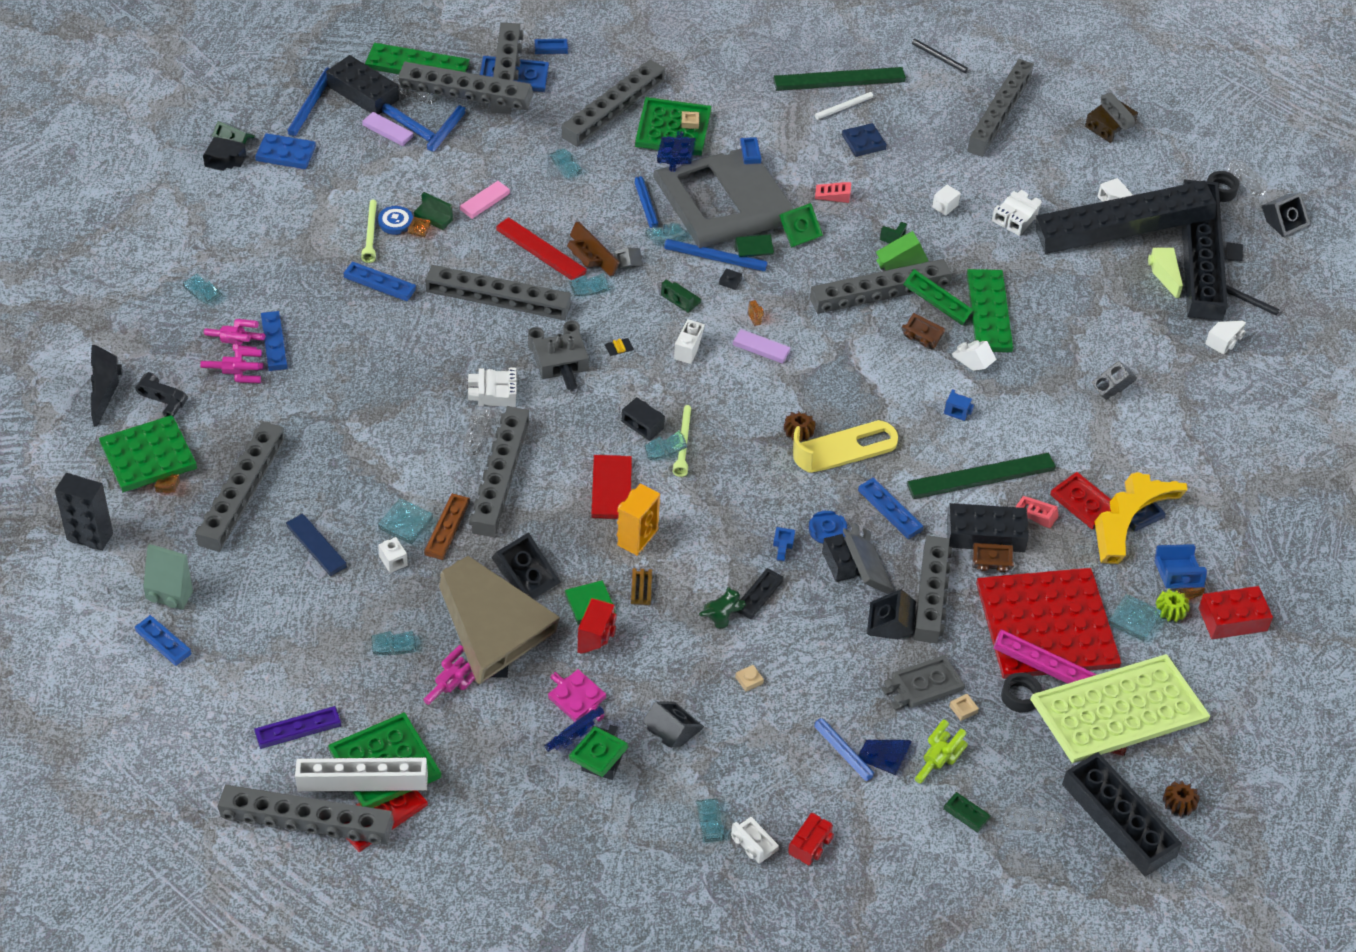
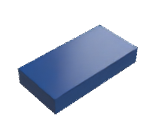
M534 39L535 54H568L567 39Z
M757 137L740 138L744 164L761 163L762 158Z

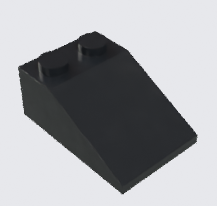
M529 532L498 550L491 557L509 583L532 599L537 598L561 583Z

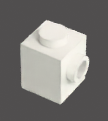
M946 185L934 195L932 207L946 216L959 205L961 193Z
M396 537L378 545L379 557L389 573L408 566L407 553Z

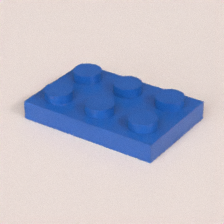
M265 133L255 157L256 161L306 169L316 144L315 141Z

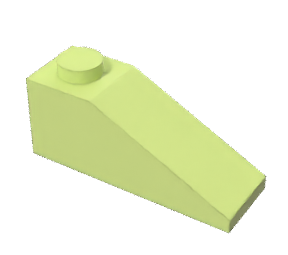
M1153 248L1151 255L1148 256V264L1151 265L1153 274L1175 298H1179L1183 284L1174 248Z

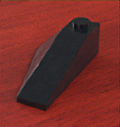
M92 345L91 416L93 426L95 427L98 426L119 384V375L123 374L122 364L118 363L117 356L97 345Z

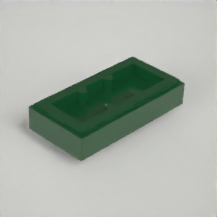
M955 792L943 808V810L977 833L991 817L990 814L958 792Z

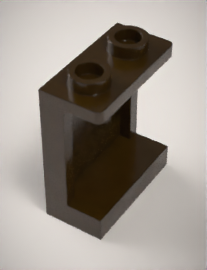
M1121 102L1133 115L1136 124L1138 112ZM1102 104L1087 115L1085 127L1109 143L1113 141L1114 135L1122 129L1103 108Z

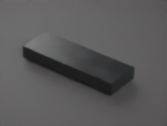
M766 568L740 599L745 601V606L737 612L752 619L783 582L784 577Z

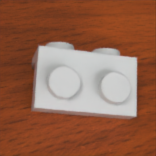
M752 817L740 825L737 822L732 824L731 836L737 844H741L747 855L751 859L754 858L758 864L779 850V845Z

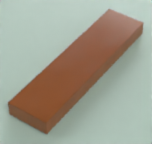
M451 494L424 550L425 556L440 560L444 559L470 504V498Z

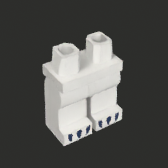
M1020 190L1018 193L1013 191L1003 204L997 205L994 208L992 221L1004 228L1007 226V230L1020 236L1036 219L1042 201L1038 198L1028 199L1027 192ZM1000 216L1005 217V218H1004V221H1001V220L999 219V217H1000ZM1018 224L1019 229L1014 228L1013 225Z
M479 368V374H468V386L478 387L468 388V400L478 401V406H484L485 404L488 406L516 407V368H509V371H495L492 369L484 371V369Z

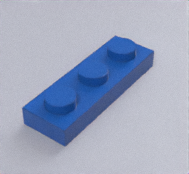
M151 615L135 626V631L175 666L192 654L189 647Z

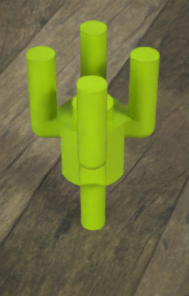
M942 719L928 738V743L931 747L923 757L927 763L914 778L917 783L921 784L933 768L941 769L945 762L949 765H953L968 746V743L962 740L967 734L965 730L959 729L948 743L946 741L951 735L945 729L949 723Z

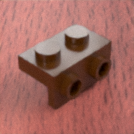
M915 313L912 314L907 324H903L901 327L905 337L910 340L914 338L922 346L927 348L930 346L934 349L945 332V328Z
M973 544L972 568H977L978 571L997 569V572L1005 573L1014 567L1012 545Z

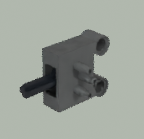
M569 320L563 325V335L557 334V336L544 338V331L540 327L529 329L528 348L533 352L542 379L562 376L566 388L574 391L577 388V383L573 373L589 371V357L580 335L579 323Z

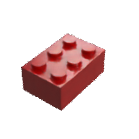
M1259 586L1203 594L1198 607L1211 639L1266 632L1273 619Z

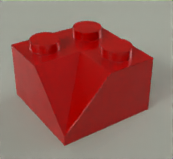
M591 598L578 628L577 653L583 654L599 649L608 643L610 637H614L616 631L614 624L617 618V614L614 613V604Z

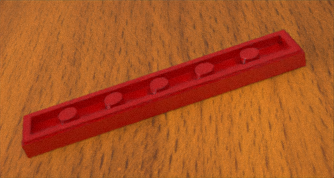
M506 218L496 226L498 232L571 281L576 282L586 274L585 267L511 218Z

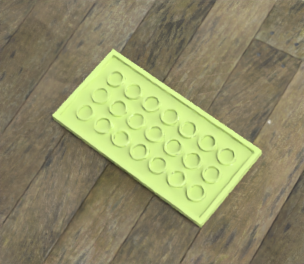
M1167 654L1032 694L1030 699L1072 764L1083 761L1097 752L1102 755L1206 722L1210 718L1209 713Z

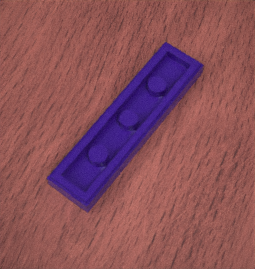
M336 706L254 728L259 748L263 749L342 725Z

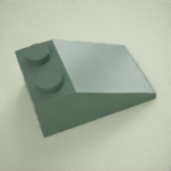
M151 544L148 545L143 585L146 599L153 603L158 602L167 605L170 608L184 609L193 593L186 554Z

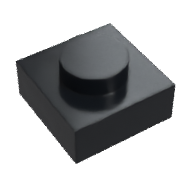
M726 268L719 279V285L736 290L742 280V273Z

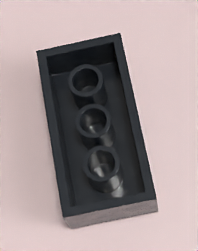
M348 55L326 71L327 87L369 113L374 112L379 115L382 113L384 104L392 106L399 100V85L351 55Z
M65 473L55 489L66 540L74 544L78 543L91 549L103 551L113 535L103 483Z
M950 503L947 513V538H950L949 546L959 549H973L974 543L1012 545L1013 552L1025 553L1029 539L1027 508Z

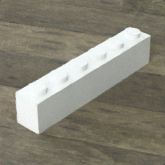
M426 758L297 759L295 780L298 792L427 790L428 769Z

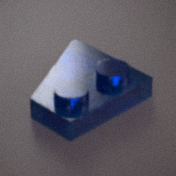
M866 740L858 756L866 764L896 776L912 741Z

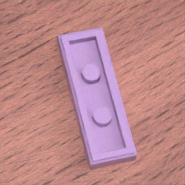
M374 112L362 121L363 126L401 146H404L413 138V132Z
M740 329L733 340V345L782 364L790 353L791 348Z

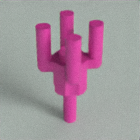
M235 319L234 326H222L220 330L204 329L205 336L220 337L222 343L233 344L234 352L236 349H257V347L243 346L242 343L244 341L249 342L250 339L264 341L265 339L264 333L247 332L244 330L243 327L258 328L259 323L255 320Z
M236 349L235 357L224 356L222 361H201L200 367L222 369V374H234V380L237 383H261V376L243 375V371L263 370L264 363L247 362L243 359V356L261 357L262 350Z
M458 645L441 662L444 671L435 678L437 686L423 699L427 705L433 702L442 692L451 693L456 687L460 690H465L475 680L469 662L466 663L463 657H459L464 652L463 646Z

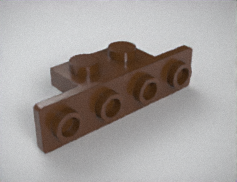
M575 222L570 233L574 240H569L567 247L572 251L573 255L582 261L584 266L589 268L601 267L609 276H614L620 262L580 222Z

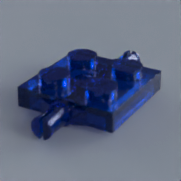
M678 131L676 137L661 138L657 163L670 164L669 170L671 172L672 170L673 172L676 171L677 165L692 163L696 139L683 137L684 133L682 131Z
M599 706L597 709L591 710L561 731L558 736L553 737L551 741L544 744L545 749L548 752L554 748L557 751L562 746L566 749L575 742L574 740L580 736L581 738L586 735L592 726L595 725L594 721L604 714L603 708Z

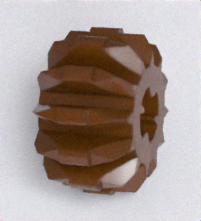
M800 411L797 414L791 412L790 416H786L783 429L786 432V436L791 437L792 441H794V432L797 426L800 427L799 442L802 439L808 441L809 437H813L816 424L812 416H807V412L803 414Z
M1183 780L1179 784L1174 781L1171 783V786L1168 785L1166 787L1165 794L1163 795L1165 809H1171V815L1176 812L1180 817L1183 813L1189 816L1198 807L1200 796L1197 795V789L1191 788V783L1185 785Z

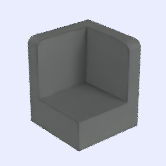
M627 247L614 251V257L620 262L617 269L643 265L639 248Z

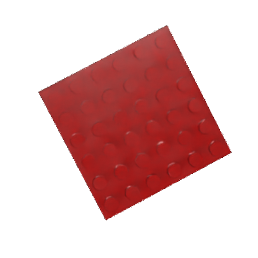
M1091 568L977 578L976 585L993 646L999 631L1004 630L1088 671L1120 668L1121 660ZM995 650L1003 679H1006L1011 674L1022 672L1032 676L1048 675Z

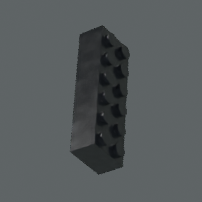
M1099 752L1066 771L1062 783L1064 788L1144 877L1178 856L1182 845L1180 840Z

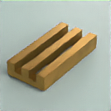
M633 568L631 604L651 605L652 569L636 571L637 568ZM636 576L640 577L639 599H635ZM644 577H648L647 600H643Z

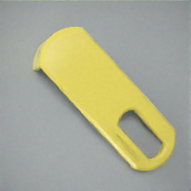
M877 420L799 443L800 427L797 426L794 432L793 458L800 468L809 473L822 471L891 452L897 446L898 434L892 425ZM881 432L888 433L891 438L864 447L857 442V439L873 436Z

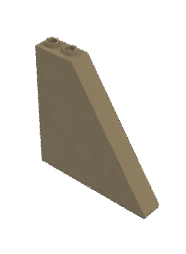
M470 556L456 561L455 564L441 572L439 588L478 684H481L556 633L560 619L558 615Z

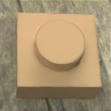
M682 112V128L699 129V112Z
M754 665L736 672L735 678L745 692L762 685L764 679Z
M968 694L951 701L949 705L960 721L977 714L979 710Z

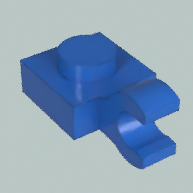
M776 527L773 546L778 547L777 560L784 561L786 548H793L794 529Z

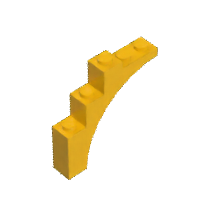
M1131 473L1125 481L1126 492L1116 493L1111 499V512H1103L1095 520L1100 562L1119 564L1126 556L1125 541L1132 517L1143 507L1165 499H1180L1188 490L1187 483H1179L1178 481L1161 482L1160 480L1150 481L1149 474Z

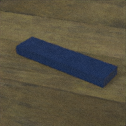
M303 513L286 522L287 528L330 577L347 567L344 559Z

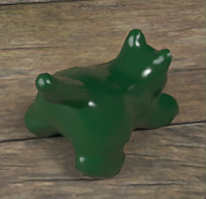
M727 587L726 592L721 597L711 600L704 605V609L699 613V616L709 617L714 622L716 628L722 629L728 626V617L732 612L744 608L745 601L739 600L740 594L738 591Z

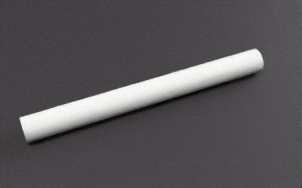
M869 92L815 114V118L819 120L872 99L873 94Z

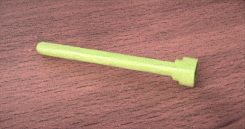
M374 199L370 201L366 247L361 253V259L366 263H372L376 258L373 240L377 202Z
M689 405L684 406L678 460L673 464V474L678 477H684L688 474V464L685 459L691 407Z

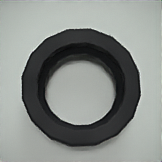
M1215 171L1207 179V182L1222 183L1231 188L1228 190L1219 188L1220 202L1232 201L1236 197L1240 184L1237 177L1232 173Z
M1022 672L1009 675L1004 681L1001 692L1003 703L1012 711L1019 713L1034 710L1035 706L1030 699H1018L1009 690L1013 686H1024L1035 694L1042 692L1041 684L1035 677Z

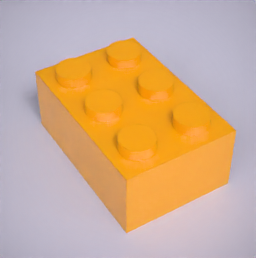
M640 483L636 489L631 490L627 500L620 503L618 507V531L616 534L618 537L617 546L637 556L658 531L659 492Z

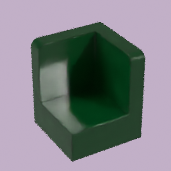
M900 222L896 230L883 226L881 228L880 240L890 244L906 235L907 223Z

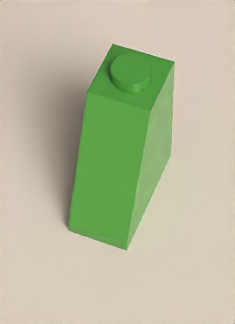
M913 231L876 251L878 256L876 261L881 269L884 268L886 271L929 262Z

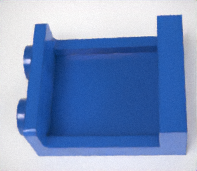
M1194 544L1158 545L1156 547L1154 562L1165 588L1205 587L1207 570L1205 567H1199L1195 559L1196 547Z

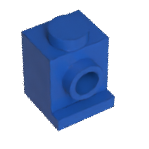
M952 389L946 401L944 414L965 421L967 415H971L974 409V404H971L972 399L955 393L956 390Z

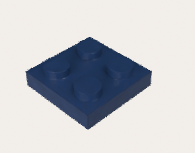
M873 123L842 130V136L855 157L886 150L887 144Z

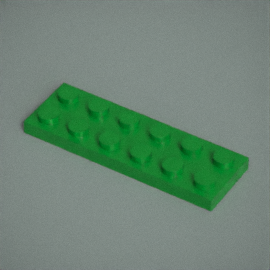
M381 43L373 44L365 62L367 66L375 71L393 74L400 73L404 62L467 72L470 65V59Z
M967 269L970 307L973 309L971 315L975 341H987L992 352L1012 353L1013 343L1003 270Z

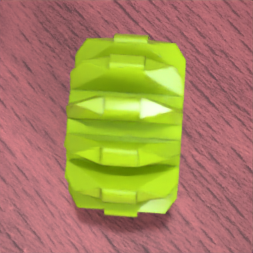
M1170 589L1166 592L1162 591L1155 603L1156 613L1160 614V618H1167L1168 622L1173 620L1177 623L1179 619L1183 620L1190 610L1189 599L1185 598V593L1179 594L1178 590L1172 592Z

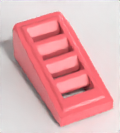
M851 182L816 185L815 199L849 203Z
M1023 496L1016 505V507L1025 508L1028 504L1027 517L1047 528H1051L1059 516L1057 506Z

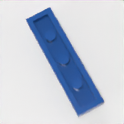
M353 261L343 273L344 278L405 301H408L416 291L415 284Z
M279 311L261 313L269 371L287 369Z
M871 478L859 486L858 491L908 540L923 531L924 526L875 478Z

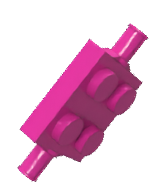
M579 669L565 679L557 672L551 675L550 678L558 685L548 693V698L575 723L590 714L598 722L604 718V714L597 707L606 699V693Z

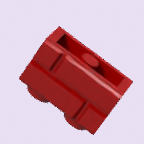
M810 813L789 843V855L800 859L801 862L807 865H811L814 859L818 861L823 853L822 847L824 844L829 845L833 839L832 823L821 819L820 816L814 813Z

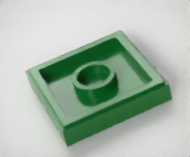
M811 203L779 215L791 248L823 236Z
M603 580L565 590V596L577 625L581 623L591 598L613 604Z
M594 726L570 753L569 759L603 777L629 746L627 742Z

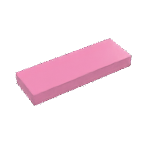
M497 181L460 205V210L473 219L509 195L510 189Z

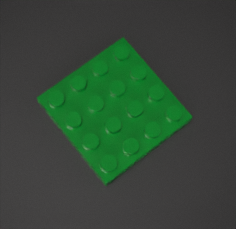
M645 97L635 139V147L702 156L712 106ZM682 112H699V129L682 128Z
M171 415L99 438L100 445L122 493L197 469L196 461L174 417Z
M405 712L328 745L334 759L426 758L428 769L427 784L442 778L439 768ZM413 790L352 792L360 806L374 808Z

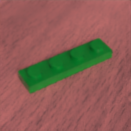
M915 269L903 284L961 325L964 324L973 311L972 308Z

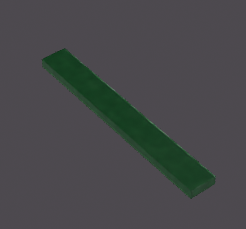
M903 67L774 75L773 77L776 91L905 82L906 79Z
M1048 452L907 481V487L912 498L918 499L1055 471L1056 466Z

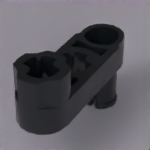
M151 372L145 373L135 386L137 393L141 396L168 404L162 412L164 417L170 415L174 417L188 400L186 393L177 388L159 383L158 377Z

